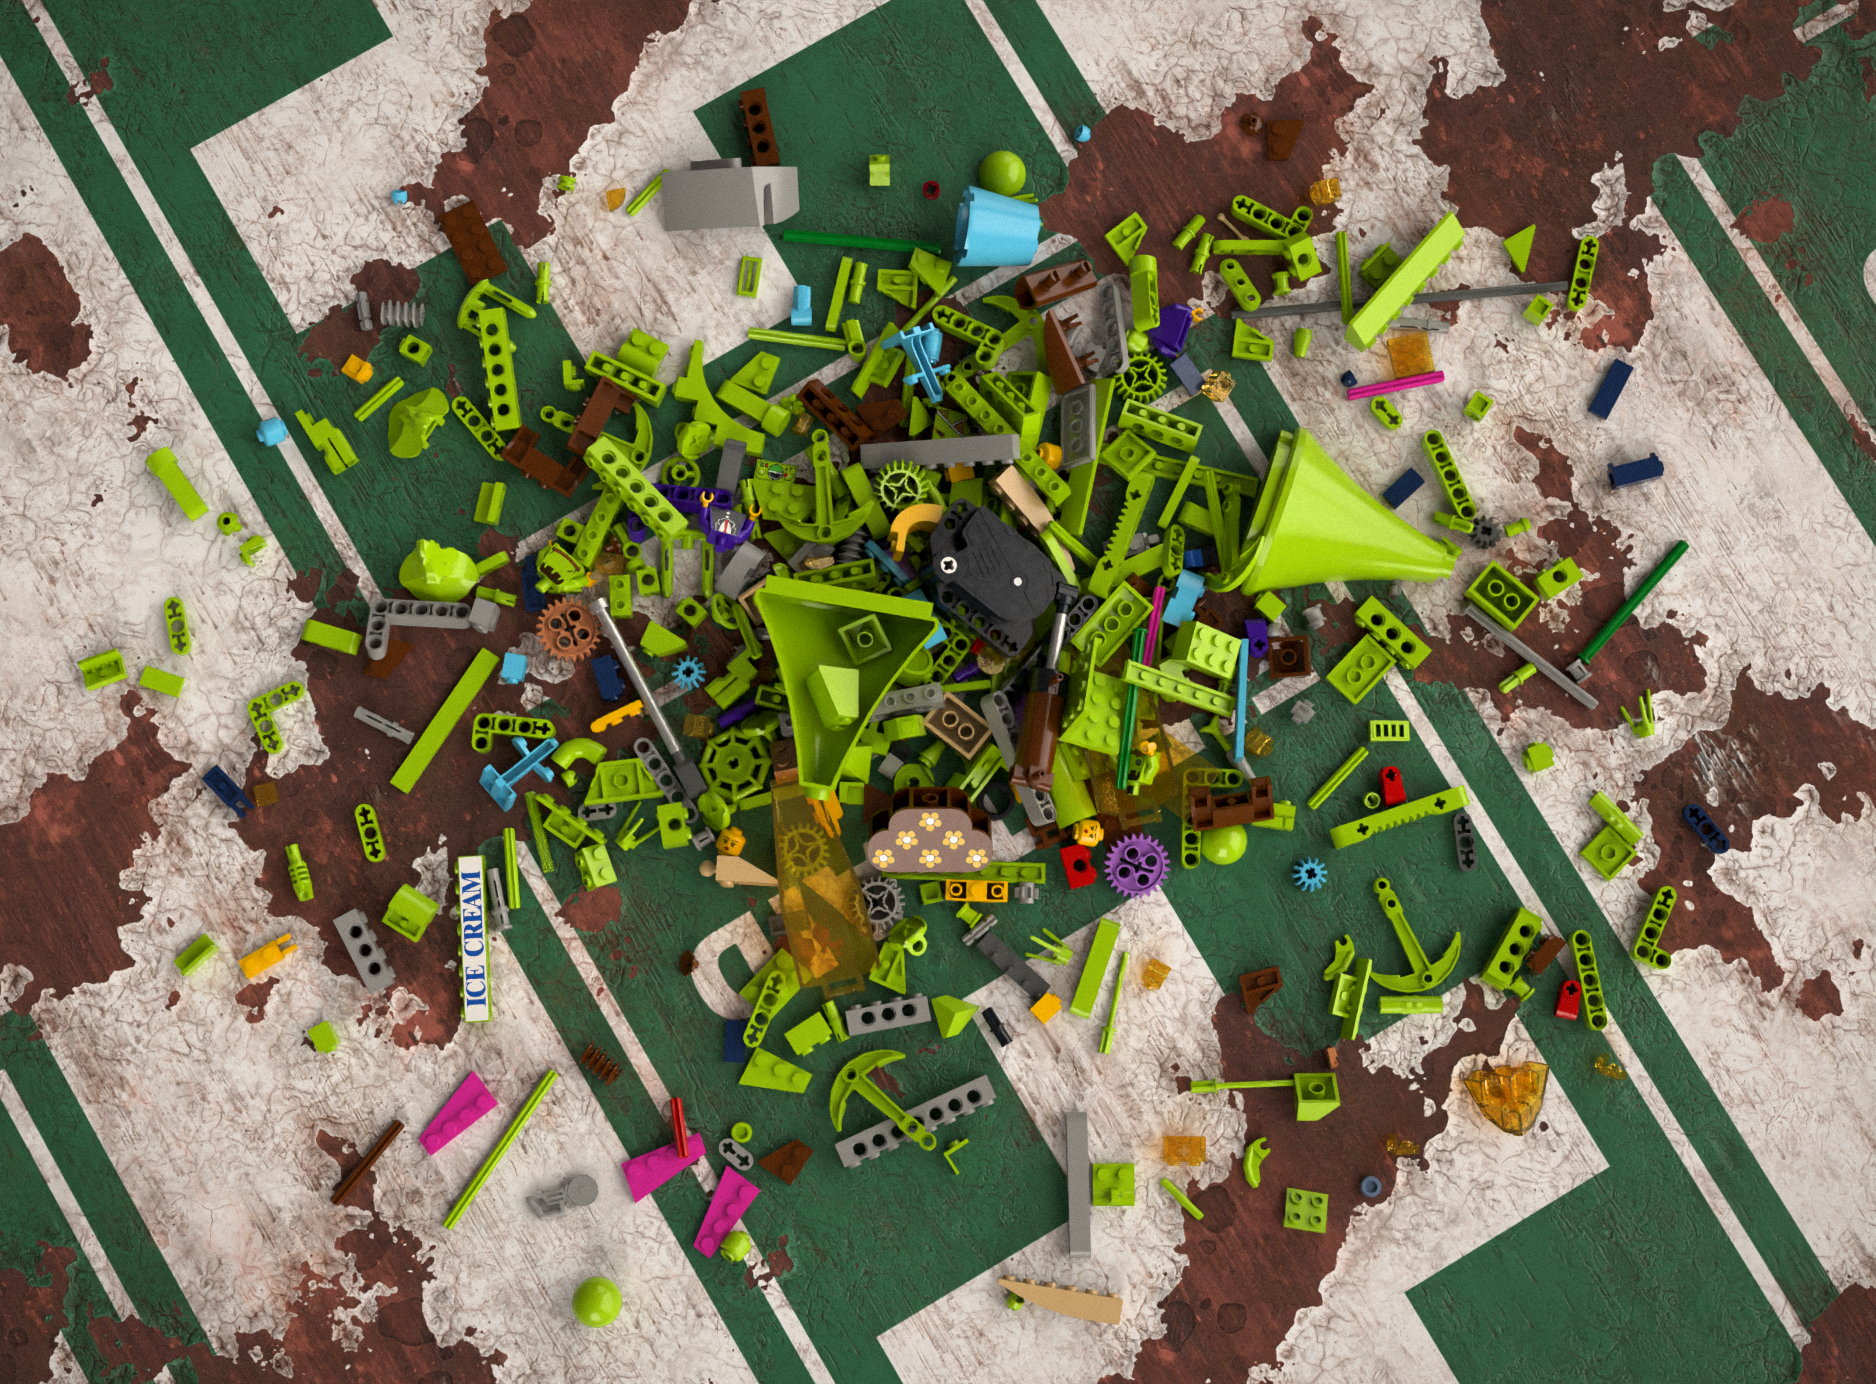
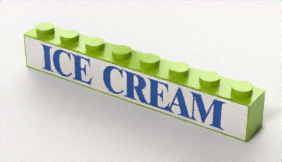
M483 855L458 857V862H455V874H458L459 882H456L455 889L460 903L456 904L457 915H460L457 933L458 936H461V944H458L459 957H462V965H459V976L463 977V986H460V997L464 998V1006H461V1018L465 1019V1023L492 1022L486 858Z

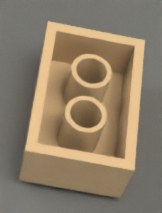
M946 691L944 694L946 708L930 711L924 718L925 729L971 764L993 737L992 731L986 720Z

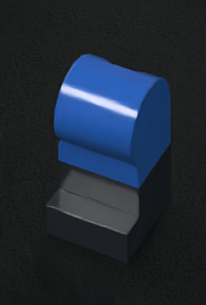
M1217 546L1184 552L1182 569L1198 570L1217 567L1220 563Z

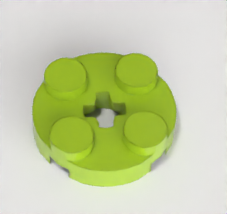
M919 764L904 765L897 771L894 779L895 791L909 787L910 779L914 781L918 779V787H934V777L931 771Z

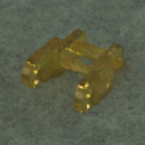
M828 555L807 559L805 566L819 570L832 566L835 560Z

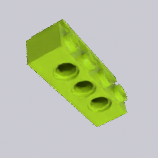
M1522 906L1518 907L1477 979L1498 991H1503L1504 988L1508 989L1512 983L1514 973L1519 970L1523 963L1524 955L1531 949L1533 939L1541 931L1543 919ZM1521 927L1525 928L1526 930L1525 937L1521 936L1520 934ZM1511 944L1516 947L1515 955L1510 952ZM1501 962L1506 965L1505 973L1500 970Z

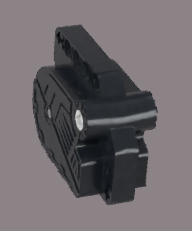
M964 498L954 501L947 508L926 537L927 559L918 568V578L924 587L932 589L936 606L1003 658H1011L1020 653L1033 634L1031 620L1044 613L1045 609L1053 601L1057 588L1056 582L1067 583L1066 578L1053 567L1050 559L1038 547L1019 535L1015 529L1000 520L986 506L982 505L977 508ZM960 505L962 507L961 513L957 514L956 516L953 515L958 511V506ZM945 520H948V521L951 522V524H952V529H951V530H949V529H947V528L945 527V525H944ZM943 593L949 597L948 603L942 600ZM958 606L965 609L964 616L958 613ZM975 618L981 622L980 628L974 625ZM991 631H994L997 634L996 641L991 639ZM1009 644L1011 645V652L1008 651L1009 647L1007 645Z

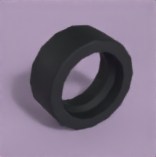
M989 782L977 795V809L987 813L991 821L1003 820L1014 809V793L1009 786L1002 782ZM990 790H1001L1007 796V807L1000 813H991L984 806V796Z

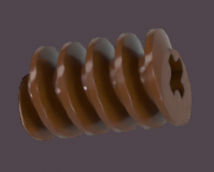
M593 1041L582 1053L579 1063L582 1065L587 1062L586 1069L590 1070L593 1068V1075L600 1073L598 1080L602 1081L606 1078L604 1084L609 1086L620 1077L625 1068L618 1069L620 1062L613 1065L614 1057L606 1059L607 1051L600 1054L601 1046L594 1049L595 1041Z

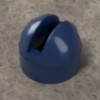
M1350 369L1341 376V383L1345 387H1352L1358 383Z

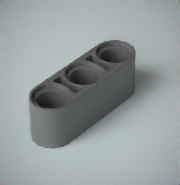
M726 438L715 489L726 490L735 498L747 443Z

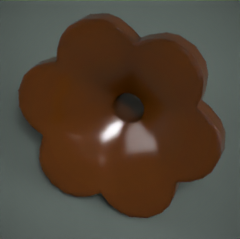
M1252 112L1250 115L1245 114L1242 117L1240 129L1245 131L1247 136L1259 135L1263 131L1262 126L1265 121L1256 112Z
M608 534L609 544L603 546L606 553L614 551L616 556H622L620 543L614 534Z
M686 950L685 954L680 956L679 971L682 972L683 976L687 977L699 966V962L696 961L695 955H692L690 950Z

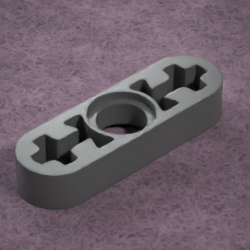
M1461 812L1452 819L1457 866L1461 871L1470 872L1477 866L1473 824L1470 815ZM1460 816H1462L1463 820H1467L1463 827L1464 831L1468 830L1469 833L1458 835V831H1462L1461 824H1457ZM1465 836L1470 840L1468 848L1460 846L1459 839ZM1471 850V853L1467 854V858L1472 860V864L1467 868L1466 865L1462 864V861L1466 859L1465 854L1461 855L1460 851L1466 852Z

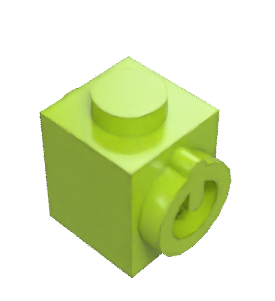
M1539 741L1527 745L1528 749L1521 752L1522 763L1531 774L1555 765L1552 759L1554 757L1552 748L1547 746L1546 742L1542 744Z

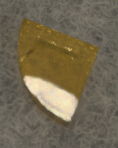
M625 188L606 191L610 212L617 210L624 203L626 198Z

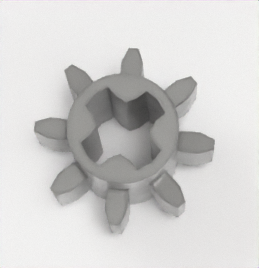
M1307 699L1304 702L1298 700L1290 711L1294 715L1291 719L1297 724H1300L1302 721L1307 724L1315 713L1311 709L1314 704Z
M1019 882V888H1014V898H1018V903L1034 904V899L1039 897V888H1034V883Z

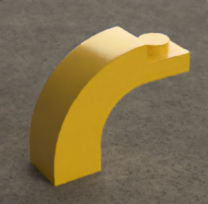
M917 504L906 508L898 514L887 537V541L891 542L890 552H893L892 560L901 561L908 534L914 531L931 532L942 517L943 506Z

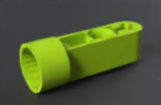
M1138 255L1129 260L1133 323L1138 332H1143L1160 325L1157 261L1155 257L1150 255Z
M727 379L724 380L714 396L723 404L759 423L762 429L776 437L782 434L791 417V412L777 404L772 405Z
M168 446L163 447L151 454L145 460V464L155 477L159 476L189 519L194 522L207 513L209 508L177 465L179 461Z

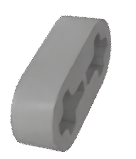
M583 803L578 809V815L587 822L611 819L617 814V806L615 803H609L613 810L610 811V815H607L606 812H599V809L606 808V804L584 806ZM585 807H589L590 810H596V813H591L590 817L587 818L586 815L582 814V811H585Z
M731 1138L723 1139L720 1142L719 1152L740 1170H748L752 1167L754 1163L753 1156L739 1143ZM731 1142L733 1144L732 1149L735 1150L736 1153L733 1154L730 1151L725 1153L723 1151L725 1149L723 1144H729ZM738 1154L742 1157L747 1155L750 1164L748 1166H740L741 1161L736 1156Z

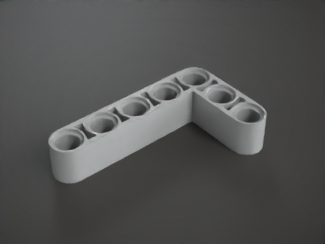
M376 599L371 604L365 639L368 655L374 660H380L386 655L391 625L467 629L472 625L468 621L471 609L464 603Z

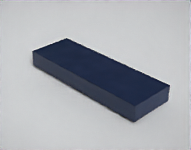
M1616 358L1588 412L1606 420L1634 367Z

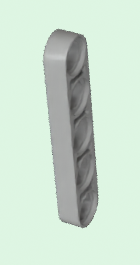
M1107 282L1100 288L1099 296L1108 363L1112 371L1123 374L1129 367V357L1120 290L1116 285ZM1112 288L1111 295L1107 297V291ZM1114 306V312L1109 315L1110 308ZM1115 323H1117V328H1116V330L1112 333V332H1111L1112 326H1113ZM1119 341V347L1114 351V345ZM1121 359V360H1122V364H1121V366L1117 369V368H1116V364H1117V362Z
M639 738L634 744L636 754L670 803H675L672 800V795L675 792L683 794L684 798L681 802L683 807L691 808L695 811L694 818L691 820L685 819L687 824L694 823L699 817L697 808L651 741L647 738ZM641 742L649 744V750L645 753L638 751V745ZM654 758L659 759L661 762L660 767L656 770L651 769L649 766V762ZM664 775H669L672 778V783L669 786L661 784V778Z

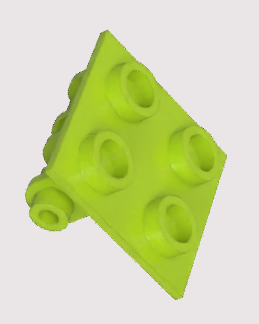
M1287 1188L1285 1216H1283L1282 1225L1287 1228L1325 1234L1328 1194Z

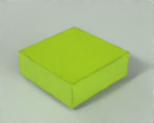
M939 880L919 885L923 905L943 901Z

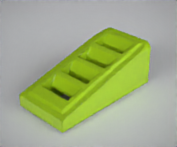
M1371 720L1368 722V741H1410L1409 721ZM1376 726H1380V736L1376 735ZM1384 726H1387L1388 737L1384 736ZM1392 726H1395L1396 737H1392ZM1399 726H1403L1404 737H1400Z

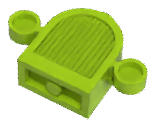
M923 646L897 677L896 681L910 687L918 686L922 683L927 684L933 677L930 673L933 666V658L928 651L932 647L926 650Z

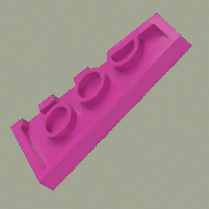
M474 1071L471 1072L420 1136L419 1141L431 1156L499 1104Z
M700 1133L687 1137L689 1157L679 1159L676 1143H672L621 1164L635 1203L707 1153Z
M728 1165L693 1245L708 1258L712 1257L720 1246L721 1241L729 1234L760 1192V1189Z

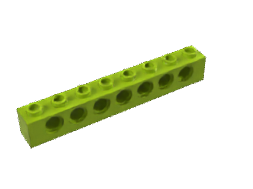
M960 374L945 387L948 395L987 435L1017 434ZM1019 436L1020 459H1014L1013 462L1057 507L1072 493L1070 487Z

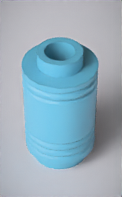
M935 327V330L922 337V346L931 366H935L936 362H939L943 333Z

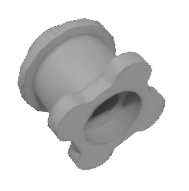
M1321 604L1302 611V616H1306L1309 623L1308 627L1317 629L1325 625L1324 621L1327 618L1323 617L1321 613Z

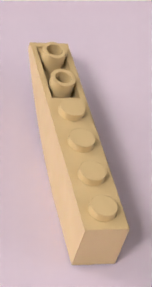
M1012 464L1004 466L987 483L991 486V491L1003 500L1006 509L1014 513L1018 523L1030 532V537L1040 544L1037 536L1046 529L1045 526L1050 520L1054 521L1042 500ZM1055 537L1070 567L1074 571L1075 566L1068 548Z
M1003 1274V1278L998 1277L997 1282L1018 1296L1054 1312L1079 1319L1115 1325L1120 1323L1123 1299L1118 1298L1119 1294L1106 1292L1105 1296L1099 1295L1098 1290L1086 1288L1085 1292L1077 1291V1287L1065 1285L1064 1289L1056 1287L1057 1283L1044 1281V1285L1036 1284V1280L1024 1278L1022 1282L1016 1281L1015 1276Z

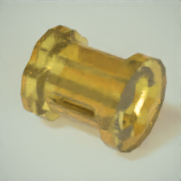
M799 412L797 422L794 427H791L790 431L800 437L807 438V431L815 419L806 413Z

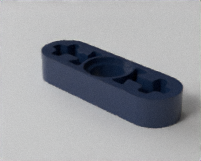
M1690 804L1683 808V819L1712 853L1719 855L1729 850V840L1699 805ZM1689 809H1690V810H1694V809H1695V810H1696L1695 816H1696L1698 819L1703 818L1704 820H1703V821H1700L1699 823H1697V825H1695L1694 823L1697 822L1698 820H1697L1695 817H1691V818H1690V817L1688 816V815L1690 814ZM1706 823L1711 827L1709 835H1704L1701 832L1702 824ZM1715 833H1716L1717 836L1714 837L1715 840L1712 839V840L1709 841L1708 838L1714 836ZM1716 841H1718V842H1719V841H1722V842H1723V844H1722V848H1723V849H1721V848L1716 849V847H1715V846L1717 845Z

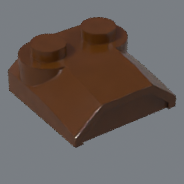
M1308 635L1268 638L1269 679L1305 678L1311 676V648Z
M1552 932L1549 935L1545 933L1539 939L1538 943L1540 945L1537 949H1532L1525 957L1527 960L1525 964L1529 967V974L1531 976L1541 975L1567 942L1561 937L1558 938Z

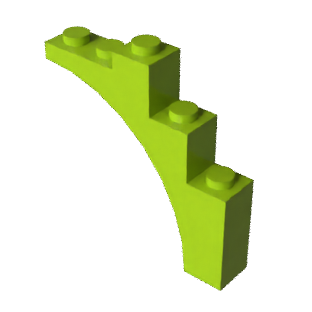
M695 339L694 345H690L689 349L690 364H686L684 376H687V378L679 376L678 381H674L672 393L675 394V399L677 401L697 404V406H693L691 417L694 418V421L700 420L707 423L711 428H716V430L712 431L711 442H713L714 448L723 450L726 438L747 443L745 455L762 458L766 440L765 434L750 430L735 422L714 401L704 379V343L701 340Z

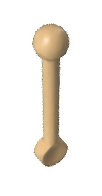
M1223 213L1217 215L1218 220L1223 221L1241 240H1249L1247 236H1243L1225 218Z

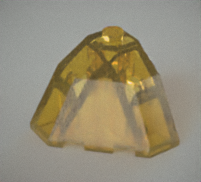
M1527 1061L1523 1062L1522 1066L1514 1068L1509 1064L1494 1067L1495 1071L1490 1072L1483 1071L1482 1069L1474 1070L1463 1079L1464 1085L1485 1118L1503 1132L1513 1134L1514 1136H1523L1533 1127L1542 1108L1550 1066L1544 1063Z

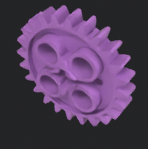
M1131 832L1130 838L1123 834V841L1116 838L1117 845H1109L1112 852H1105L1109 859L1103 860L1108 865L1103 870L1108 873L1105 878L1111 880L1109 885L1111 887L1116 886L1115 891L1117 893L1122 890L1124 897L1129 892L1132 899L1136 893L1142 898L1143 892H1146L1148 896H1150L1151 889L1157 892L1156 885L1163 886L1161 878H1168L1164 871H1170V868L1165 866L1170 860L1164 858L1168 855V852L1166 850L1161 851L1164 848L1163 844L1157 845L1158 839L1155 837L1151 840L1150 834L1143 838L1142 832H1139L1138 837ZM1135 848L1136 853L1133 856H1127L1128 849ZM1153 855L1155 857L1154 861L1150 864L1145 863V859ZM1120 858H1124L1134 864L1139 862L1142 867L1152 869L1153 872L1150 873L1138 866L1134 868L1131 863L1120 861ZM1128 867L1126 874H1118L1120 868ZM1146 874L1145 881L1137 882L1139 875Z

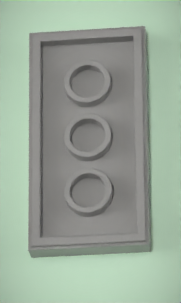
M1092 383L1061 394V469L1063 470L1096 460V385Z

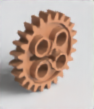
M563 597L561 603L556 599L554 600V607L551 604H547L548 611L543 609L541 614L544 617L539 616L537 619L542 623L537 624L535 627L541 630L536 633V637H542L538 644H545L543 652L551 651L549 657H552L554 654L557 655L556 661H559L561 657H564V663H567L569 658L575 663L576 657L583 661L584 654L588 657L591 655L589 649L596 650L597 647L593 643L599 644L601 641L596 636L602 635V632L597 630L602 624L596 623L598 617L592 616L590 610L587 609L589 603L584 606L581 605V599L577 603H574L573 597H571L569 602ZM570 613H575V614H577L578 617H579V620H578V621H572V620H570L569 614H570ZM560 614H563V615H564V617H565V622H564V620L562 619V617L560 616ZM550 622H559L560 628H552ZM566 627L573 629L571 634L569 631L565 632ZM584 631L587 634V639H580L577 632ZM573 639L577 643V646H574ZM559 640H567L569 646L566 648L560 646Z

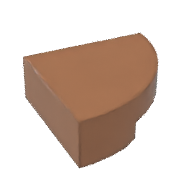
M1334 1047L1324 1049L1330 1069L1338 1067L1336 1049Z

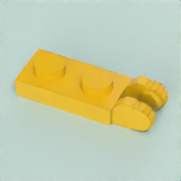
M642 701L632 702L597 719L595 722L593 721L591 724L592 732H603L610 723L612 726L623 722L622 718L629 714L633 717L642 713L641 708L644 707Z
M290 933L271 941L238 961L247 979L262 973L298 949L297 945L294 944L281 951L279 945L290 940Z

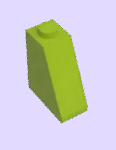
M923 715L906 716L883 722L886 742L926 736Z

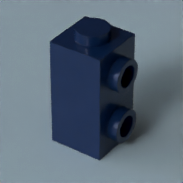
M606 655L591 660L604 702L613 703L619 701L620 697L624 696L622 690H625L626 687L623 678H618L617 671L620 668L617 659H613L611 655Z

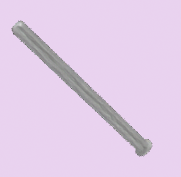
M1471 601L1464 609L1462 614L1467 613L1589 709L1594 710L1599 702L1474 606V601Z

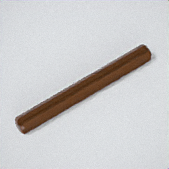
M396 1119L333 1194L330 1198L333 1204L339 1206L402 1131L405 1125L400 1120Z

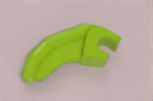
M1348 934L1343 936L1346 940L1344 946L1338 940L1334 942L1335 958L1324 971L1323 978L1325 981L1335 979L1336 973L1343 974L1347 971L1355 955L1353 942Z
M1266 1137L1255 1140L1246 1148L1243 1169L1245 1178L1252 1188L1259 1186V1165L1270 1152V1148L1265 1150L1260 1148V1144L1267 1141Z

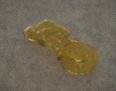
M1034 631L1028 640V644L1023 647L1018 655L1014 656L1016 661H1021L1037 643ZM1009 644L1007 645L1009 647L1008 651L1011 652V645ZM987 645L980 649L976 658L980 670L989 675L998 674L1004 669L1005 664L1008 665L1010 662V658L1001 657Z

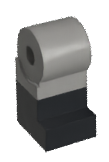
M897 740L877 771L889 780H892L897 771L903 767L911 756L913 749L903 741Z

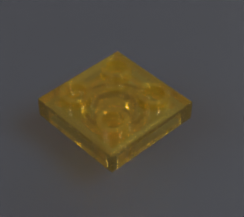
M1427 332L1392 338L1386 341L1395 380L1435 371Z

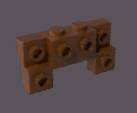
M603 375L592 396L585 398L581 406L584 410L581 415L577 414L572 423L575 425V428L565 447L579 454L583 459L587 448L597 442L596 440L612 410L614 409L627 416L637 396Z
M522 424L500 457L517 467L521 471L520 475L528 480L533 478L538 481L537 485L547 491L549 488L570 500L592 468L579 460L575 455L565 468L534 449L541 435Z
M1270 776L1249 779V791L1211 797L1208 785L1188 788L1193 832L1275 819Z

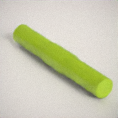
M1166 1177L1159 1182L1198 1221L1204 1216Z

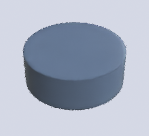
M1366 1176L1360 1182V1191L1365 1196L1375 1197L1381 1191V1182L1374 1176Z

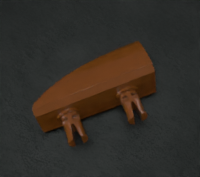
M1082 258L1021 275L1015 286L1014 298H1016L1019 304V309L1033 310L1097 287V279L1092 271V264Z
M1052 308L1046 313L1044 345L1048 370L1058 396L1087 383L1082 373L1083 368L1099 362L1098 358L1087 360L1095 354L1094 350L1078 358L1074 356L1065 334L1067 331L1082 325L1081 321L1071 323L1079 317L1078 313L1064 320H1058Z

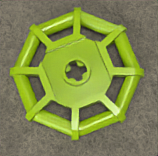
M734 726L728 731L706 741L707 745L697 768L704 778L708 791L731 799L733 802H739L745 796L764 788L763 783L770 764H772V759L769 757L761 740V735L745 736L742 730ZM737 737L750 742L746 746L737 743ZM731 738V742L727 746L721 748L717 746ZM754 746H756L761 759H755L751 751ZM715 749L717 752L713 760V763H709L713 750ZM738 759L739 766L732 769L730 762ZM762 764L755 780L752 777L755 766ZM709 769L716 771L718 778L713 781ZM747 780L753 783L738 791V785L746 783ZM722 782L731 784L732 791L719 786Z

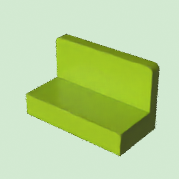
M482 483L474 521L498 526L507 488L504 483Z
M204 933L173 962L180 968V973L183 976L189 977L220 948Z

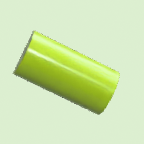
M1058 740L1052 773H1055L1054 780L1048 794L1057 813V824L1059 829L1078 823L1080 820L1094 817L1097 815L1084 780L1075 782L1060 747L1061 742Z

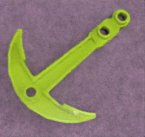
M997 295L983 298V303L995 306L1007 314L1011 312L1019 320L1017 324L1002 334L1005 342L1002 353L1025 338L1031 337L1036 346L1037 371L1043 373L1047 366L1044 345L1045 321L1036 309H1019L1016 298ZM1035 318L1037 323L1031 324L1029 322L1030 319ZM996 339L991 344H997L1000 340ZM971 355L955 366L954 371L945 374L944 384L947 386L951 383L948 380V377L951 375L956 378L960 374L967 380L980 371L976 356ZM984 356L981 361H988L990 357ZM970 364L972 368L965 370L964 366Z
M635 402L633 404L636 411V430L638 432L635 442L633 444L628 443L601 431L596 441L605 436L641 473L651 457L654 437L651 422L646 412ZM552 406L542 408L540 415L544 422L553 423L556 428L572 434L575 425L572 424L575 417L563 411L556 412ZM547 413H553V417L550 419L546 418ZM566 421L571 422V425L569 427L564 426V423ZM642 455L643 460L637 461L636 457ZM603 481L592 485L593 490H604L605 486L610 489L612 488Z
M817 429L812 434L814 442L812 447L813 466L816 474V523H802L801 520L789 517L779 510L775 514L782 526L800 540L814 544H831L845 539L857 531L869 517L874 501L869 500L861 508L847 514L848 518L834 521L829 469L831 468L830 447L828 446L829 436L825 430ZM820 437L825 438L822 442H818V439ZM821 456L826 457L824 461H819V458ZM826 532H829V533H830V536H829V537H827V538L823 537V535H824Z
M1234 482L1225 483L1222 489L1226 496L1222 505V510L1224 511L1223 519L1225 520L1222 571L1216 575L1202 570L1198 571V575L1205 578L1203 586L1217 593L1233 590L1249 576L1260 556L1265 539L1264 536L1260 535L1240 554L1243 559L1239 561L1241 502L1239 494L1241 486Z
M1384 877L1377 878L1373 882V890L1379 894L1378 900L1386 917L1390 919L1411 965L1413 974L1400 978V975H1383L1371 972L1369 976L1381 986L1402 993L1423 992L1435 987L1452 972L1459 958L1461 950L1460 932L1455 933L1450 946L1441 955L1442 959L1430 965L1403 915V909L1394 891L1390 890L1389 881ZM1379 882L1385 883V889L1379 888ZM1389 900L1395 903L1393 908L1388 906ZM1425 975L1431 977L1429 983L1424 980Z
M893 1050L867 1052L851 1060L842 1068L831 1089L829 1107L837 1132L842 1131V1118L847 1106L845 1101L850 1093L855 1090L898 1124L899 1129L914 1142H919L922 1149L930 1151L935 1148L936 1138L934 1135L926 1132L924 1126L910 1114L904 1113L866 1077L876 1066L881 1068L890 1062L905 1059L906 1055L904 1053ZM854 1073L855 1078L848 1079L849 1074ZM916 1126V1131L910 1132L909 1128ZM927 1139L932 1140V1143L929 1146L925 1145V1141Z

